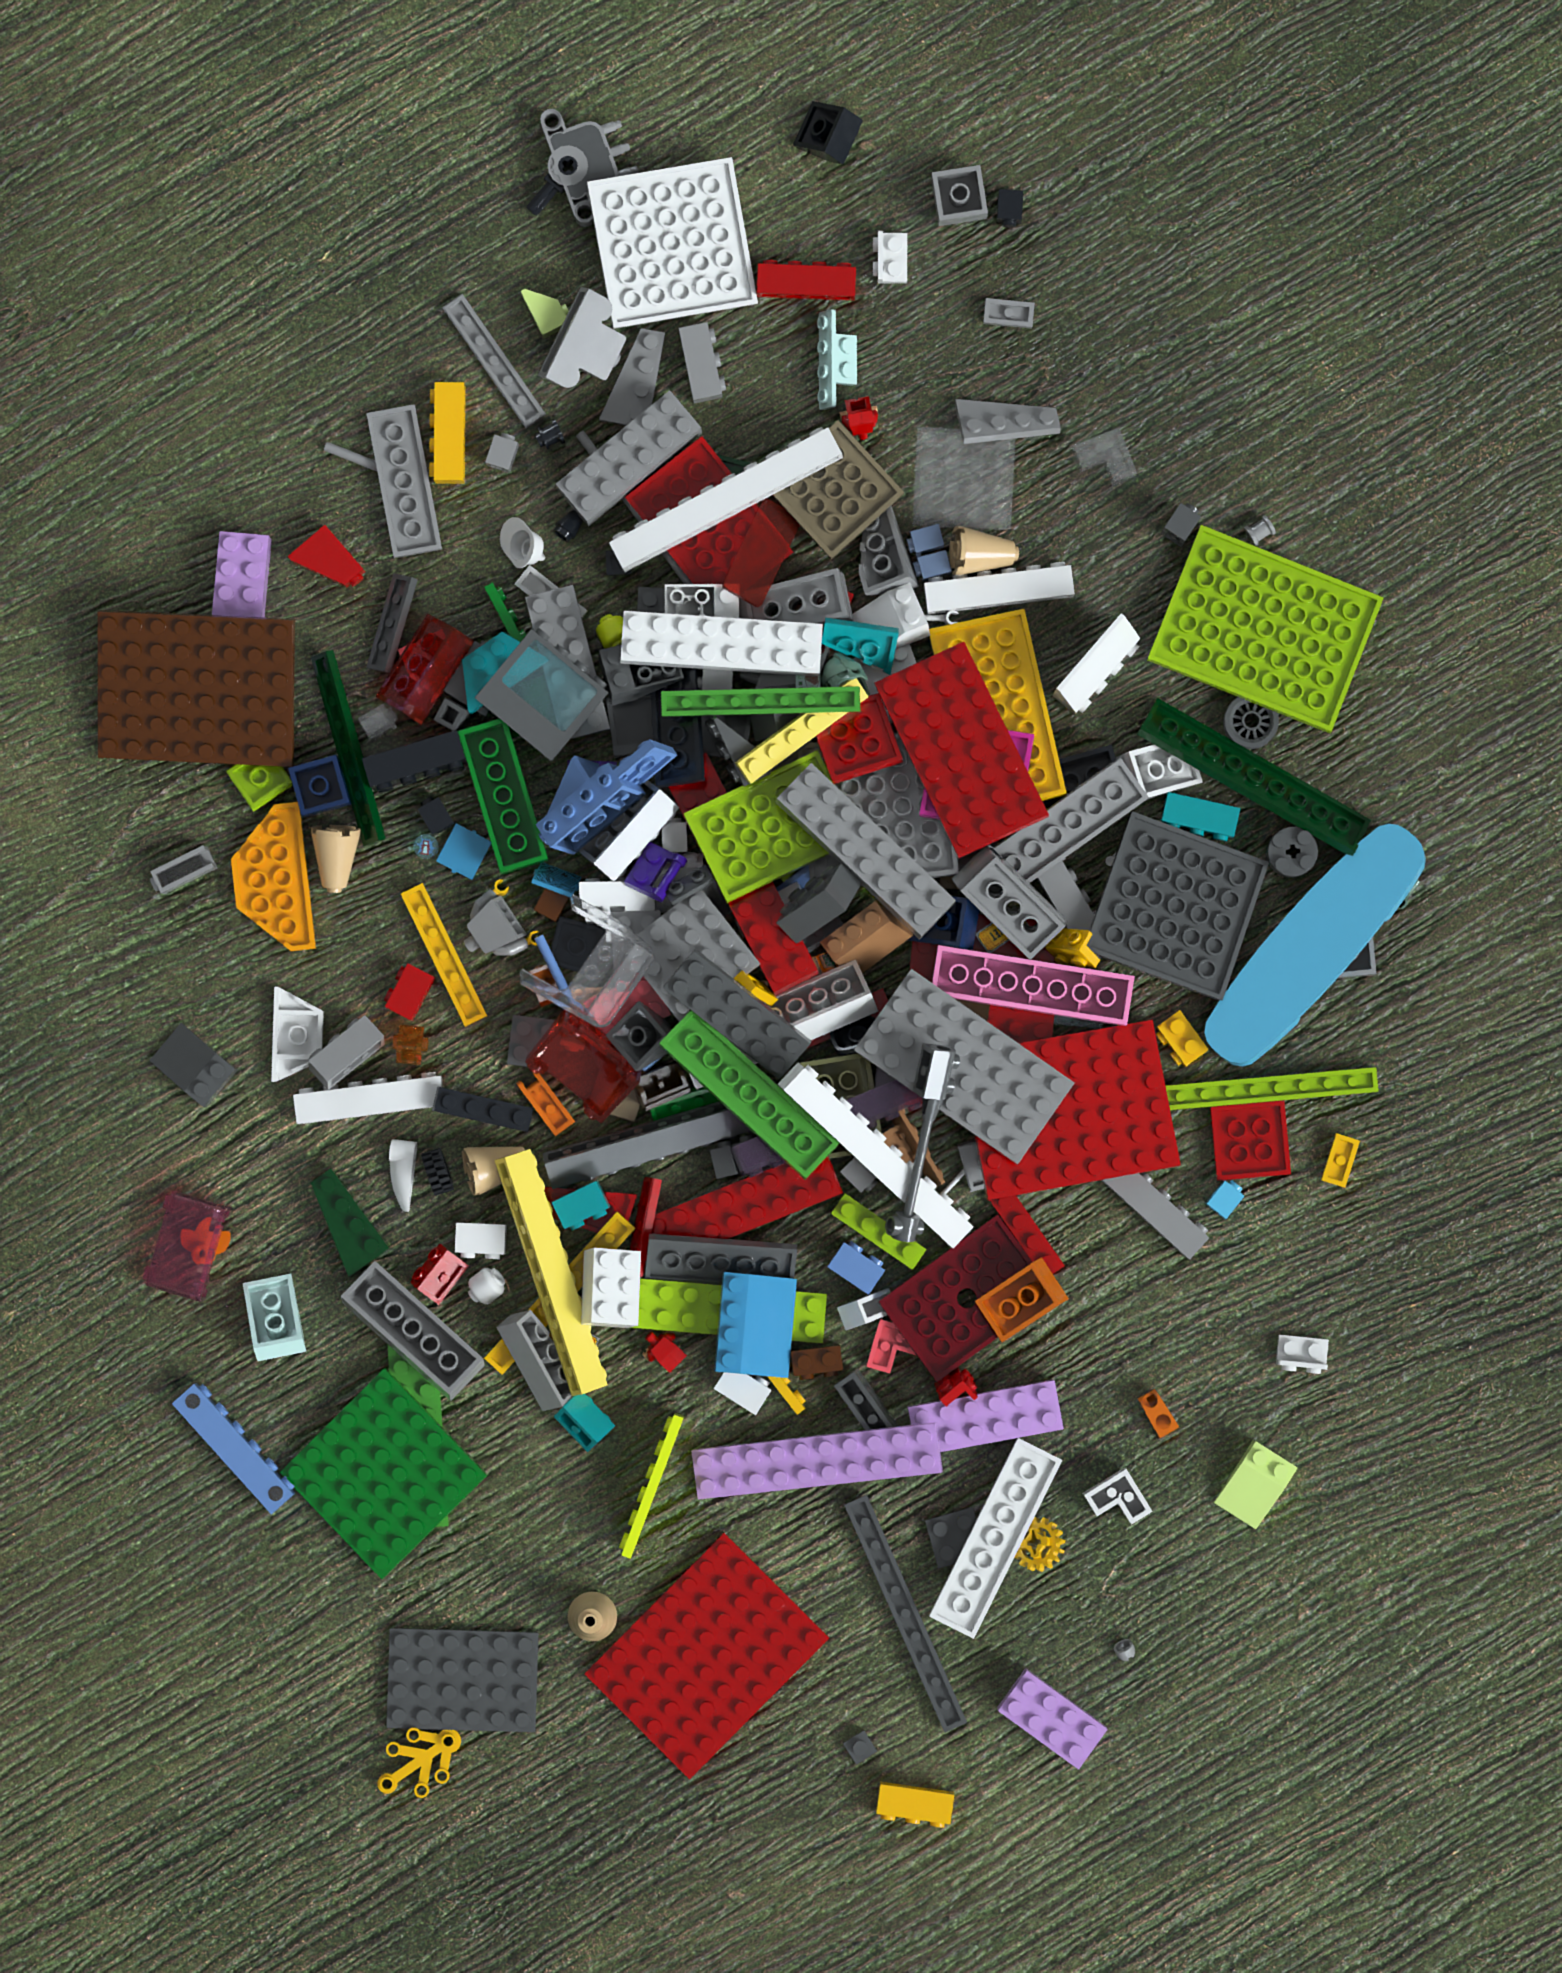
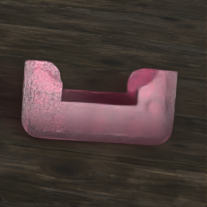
M173 1190L171 1195L166 1194L163 1208L166 1209L151 1265L146 1266L143 1280H146V1286L194 1301L204 1302L208 1291L205 1283H209L213 1260L221 1232L225 1226L222 1223L229 1217L231 1206Z

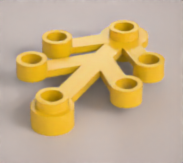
M412 1727L407 1731L406 1737L412 1743H416L419 1740L435 1743L429 1749L400 1745L396 1741L388 1743L386 1753L389 1756L396 1757L402 1755L413 1757L414 1759L393 1774H382L377 1782L379 1790L385 1794L392 1793L397 1788L399 1781L421 1767L419 1781L414 1788V1793L419 1798L426 1797L430 1790L428 1782L432 1760L439 1753H441L440 1768L435 1772L434 1777L438 1783H446L450 1778L448 1770L451 1753L457 1751L461 1745V1736L456 1730H442L437 1734ZM410 1731H417L419 1734L418 1738L412 1739L409 1735ZM451 1737L453 1744L450 1746L446 1745L444 1738ZM390 1745H396L398 1752L391 1753L389 1751ZM439 1772H445L447 1774V1778L445 1780H440L438 1778ZM385 1779H388L392 1782V1786L390 1788H385L383 1786V1781ZM424 1786L426 1793L419 1794L417 1788Z

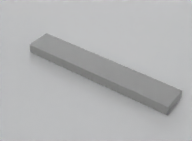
M459 295L443 306L444 312L524 427L527 429L543 418L546 413L464 295Z

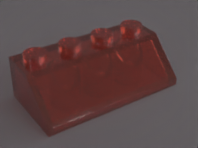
M427 613L375 697L422 725L474 641L456 628Z

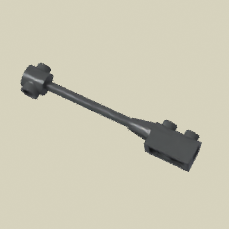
M922 1044L913 1092L923 1098V1123L904 1211H896L895 1216H888L885 1223L886 1233L891 1235L893 1239L903 1242H914L916 1235H921L924 1231V1223L922 1220H919L920 1216L913 1213L932 1124L943 1100L946 1099V1094L952 1093L955 1088V1081L953 1078H950L952 1069H957L960 1064V1057L958 1054H955L956 1050L944 1045Z

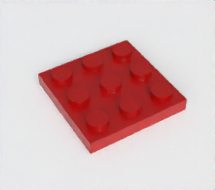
M879 693L868 696L867 699L860 703L861 712L846 713L815 736L833 784L903 762Z
M1284 1100L1210 1107L1216 1181L1291 1174Z

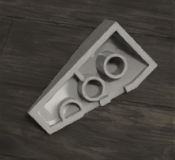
M890 506L862 532L859 575L865 595H882L909 582L912 588L919 586L893 508Z

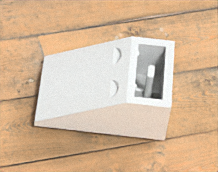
M665 584V613L739 618V584Z

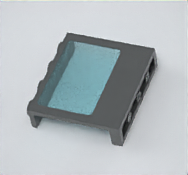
M531 628L501 667L478 692L475 699L552 761L608 694V690L605 689L608 684L597 675L593 679L586 673L588 668L579 660H576L575 663L567 657L569 652L560 644H557L556 647L548 641L550 636L543 630L538 628L535 631Z

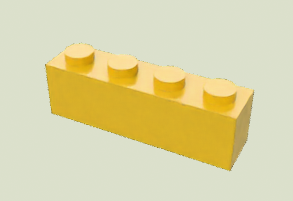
M435 382L434 389H430V404H434V413H430V428H434V438H430L429 449L430 453H434V462L429 463V476L434 477L435 484H465L466 386L464 382Z

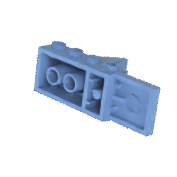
M649 739L642 742L632 755L623 758L619 762V766L610 763L600 766L598 763L575 755L571 758L547 815L535 824L540 831L539 837L550 848L574 855L646 794L641 786L677 756L676 752L670 746Z

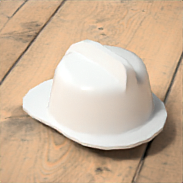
M512 517L503 524L500 532V544L504 553L516 568L533 565L545 559L542 538L537 533L531 531L523 520Z

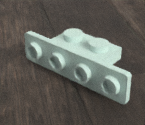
M834 309L819 312L817 327L819 329V342L817 345L819 353V367L817 370L819 391L817 397L820 410L836 407V384L857 385V336L836 334V310Z

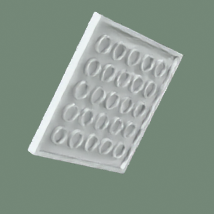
M732 157L587 182L607 299L610 300L613 309L611 314L613 329L758 304Z

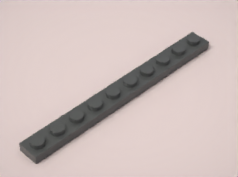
M867 1494L844 1504L944 1732L966 1724L967 1720Z

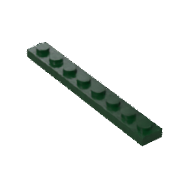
M329 650L311 657L356 822L358 828L361 829V840L363 846H368L385 840L386 837L374 794L369 785L362 761L364 757L333 650Z

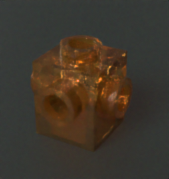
M400 1025L398 1035L394 1034L393 1049H396V1063L421 1065L423 1052H428L429 1037H424V1027Z

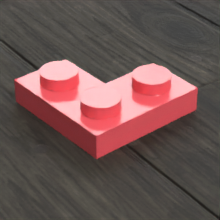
M880 1319L866 1367L890 1374L897 1350L913 1355L916 1354L892 1322Z

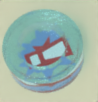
M422 834L414 841L413 848L420 858L430 859L437 854L439 845L432 835Z

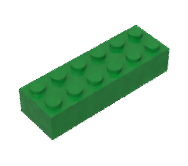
M496 719L458 731L500 873L503 875L549 861L544 842L539 837L540 831L535 825L538 823L509 726L501 719Z

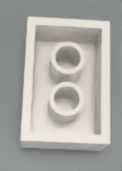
M605 1248L584 1250L581 1325L620 1328L638 1326L641 1251Z

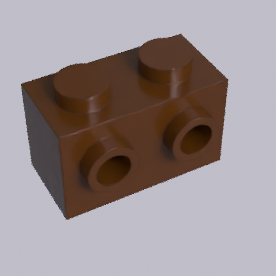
M840 1345L791 1351L794 1376H799V1380L813 1379L816 1373H824V1377L838 1376V1371L843 1370Z

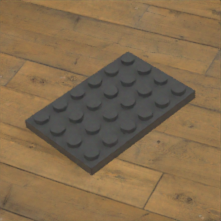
M390 1628L386 1728L410 1729L416 1727L418 1729L536 1732L539 1632Z

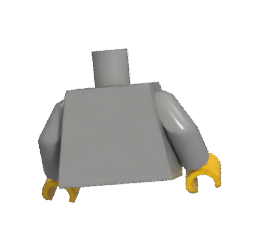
M502 879L495 882L493 890L489 889L474 902L470 913L471 921L467 924V928L472 935L464 940L466 948L471 952L480 947L485 954L492 951L496 956H512L528 949V945L537 946L531 940V936L539 931H532L525 939L526 932L502 898L509 891V886L504 891L498 890L497 886L503 882Z

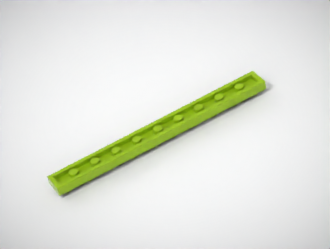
M1376 1067L1166 1086L1170 1110L1379 1092Z

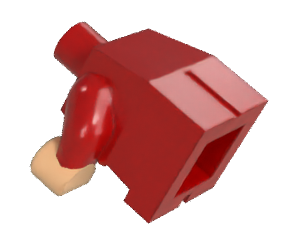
M869 396L858 398V400H845L846 411L840 412V420L846 429L852 432L853 436L858 435L860 440L867 439V433L873 432V427L876 426L878 420L877 406H871Z
M663 1331L658 1337L653 1332H650L645 1337L650 1345L647 1347L646 1352L642 1353V1356L650 1362L657 1360L669 1373L687 1356L673 1342L675 1340V1333L673 1331Z

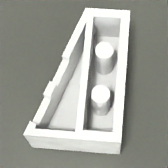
M599 878L585 879V882H579L581 914H585V911L656 910L655 899L625 886V878H617L615 881L610 879V882H600Z

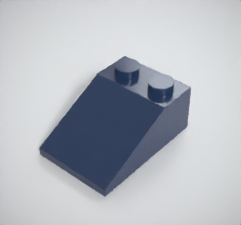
M952 896L956 900L955 903L919 940L913 934L907 941L973 951L979 909L968 898Z

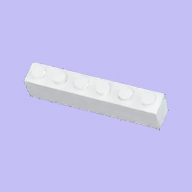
M1056 562L1050 564L1051 568L1041 569L1040 565L1027 566L1026 571L1016 572V568L1002 569L1001 574L992 575V571H982L977 573V577H967V574L953 575L952 580L944 581L943 577L929 578L928 582L924 583L927 615L947 613L952 610L964 611L1074 597L1071 565L1065 566V562Z
M436 1072L421 1073L422 1078L412 1079L411 1075L397 1076V1081L387 1082V1078L372 1080V1085L363 1086L362 1081L350 1082L348 1083V1088L338 1089V1084H335L329 1090L323 1086L324 1091L314 1092L313 1087L299 1089V1094L293 1095L297 1124H306L433 1107L437 1087L444 1088L442 1076H436Z

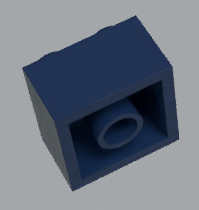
M337 755L288 768L301 816L304 818L351 805Z

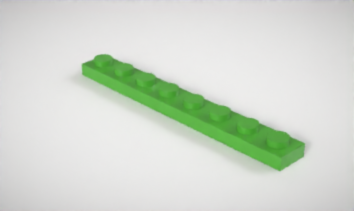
M859 686L661 691L663 717L861 712Z

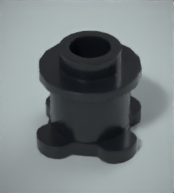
M555 419L551 420L552 424L542 429L538 427V433L535 434L540 447L545 446L547 450L549 446L555 443H565Z

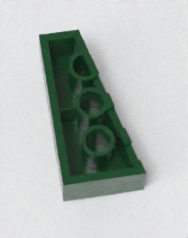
M330 1168L311 1182L348 1277L354 1276L391 1249L333 1168Z

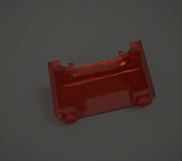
M567 1006L526 1057L525 1063L535 1074L549 1072L583 1100L584 1113L590 1119H596L602 1123L640 1083L642 1069L635 1071L602 1030L576 1009Z

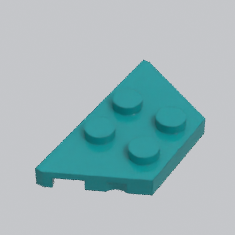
M505 632L499 633L462 659L467 707L471 714L484 706L475 699V696L520 644V641ZM528 647L502 678V682L509 688L548 662V657Z

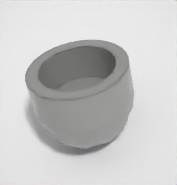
M1129 1639L1121 1640L1114 1646L1117 1657L1122 1661H1129L1128 1658H1133L1135 1655V1647Z

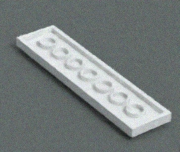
M1020 1438L1016 1439L929 1617L973 1639L975 1638L1062 1462L1061 1459Z

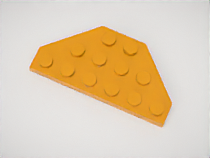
M298 802L274 804L266 817L258 824L246 839V842L231 858L236 908L290 951L316 949L302 817Z

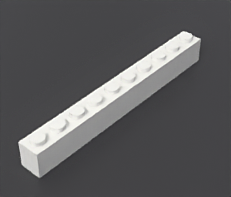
M822 427L817 428L809 434V438L803 441L797 439L787 445L788 449L782 452L776 450L765 457V461L759 464L753 462L744 467V472L738 475L733 473L722 479L723 483L715 487L709 485L700 491L701 494L693 499L691 496L678 502L679 506L674 509L666 508L656 514L657 517L649 522L645 519L634 526V530L628 533L622 531L612 537L613 541L609 543L624 572L842 459V452L829 428L824 430Z
M798 1062L778 1085L905 1203L913 1163L910 1160L905 1163L901 1159L904 1154L893 1144L889 1148L884 1143L887 1138L877 1129L872 1132L867 1127L870 1122L860 1113L855 1116L850 1111L853 1107L843 1097L838 1100L833 1095L836 1091L826 1081L821 1084L816 1079L819 1075L809 1065L804 1068ZM927 1176L924 1179L921 1178L914 1212L954 1248L973 1228L968 1222L970 1216L960 1207L956 1211L951 1206L954 1201L944 1192L939 1195L934 1190L937 1185Z

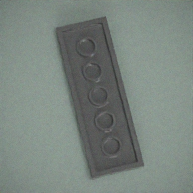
M697 949L691 952L663 986L665 990L779 1080L811 1044V1040Z
M649 1234L645 1279L722 1285L723 1272L794 1279L798 1250L797 1244Z

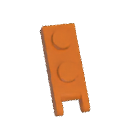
M535 1068L532 1071L533 1075L537 1078L535 1082L528 1087H525L524 1083L520 1080L516 1084L553 1134L557 1136L575 1123V1120Z

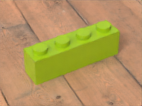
M847 1194L842 1196L831 1212L833 1216L912 1270L927 1250L915 1241L903 1242L893 1239L891 1235L886 1233L885 1220Z

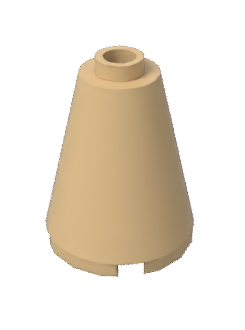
M955 526L952 534H956L955 541H950L949 546L950 567L955 569L952 572L953 575H963L1012 566L1014 561H1017L1019 558V548L1015 546L1014 541L964 526Z
M322 825L311 827L322 887L327 888V892L339 893L342 892V888L347 887L360 837V828L356 829L355 826L330 825V827H326V830H322Z
M524 1147L464 1148L462 1150L463 1168L470 1180L467 1183L472 1195H481L501 1185L502 1182L494 1160L524 1151Z
M586 1592L579 1595L573 1600L568 1610V1623L571 1630L576 1636L586 1641H599L606 1638L613 1631L617 1622V1610L614 1603L606 1595L599 1592ZM589 1616L593 1617L595 1623H589L586 1618Z

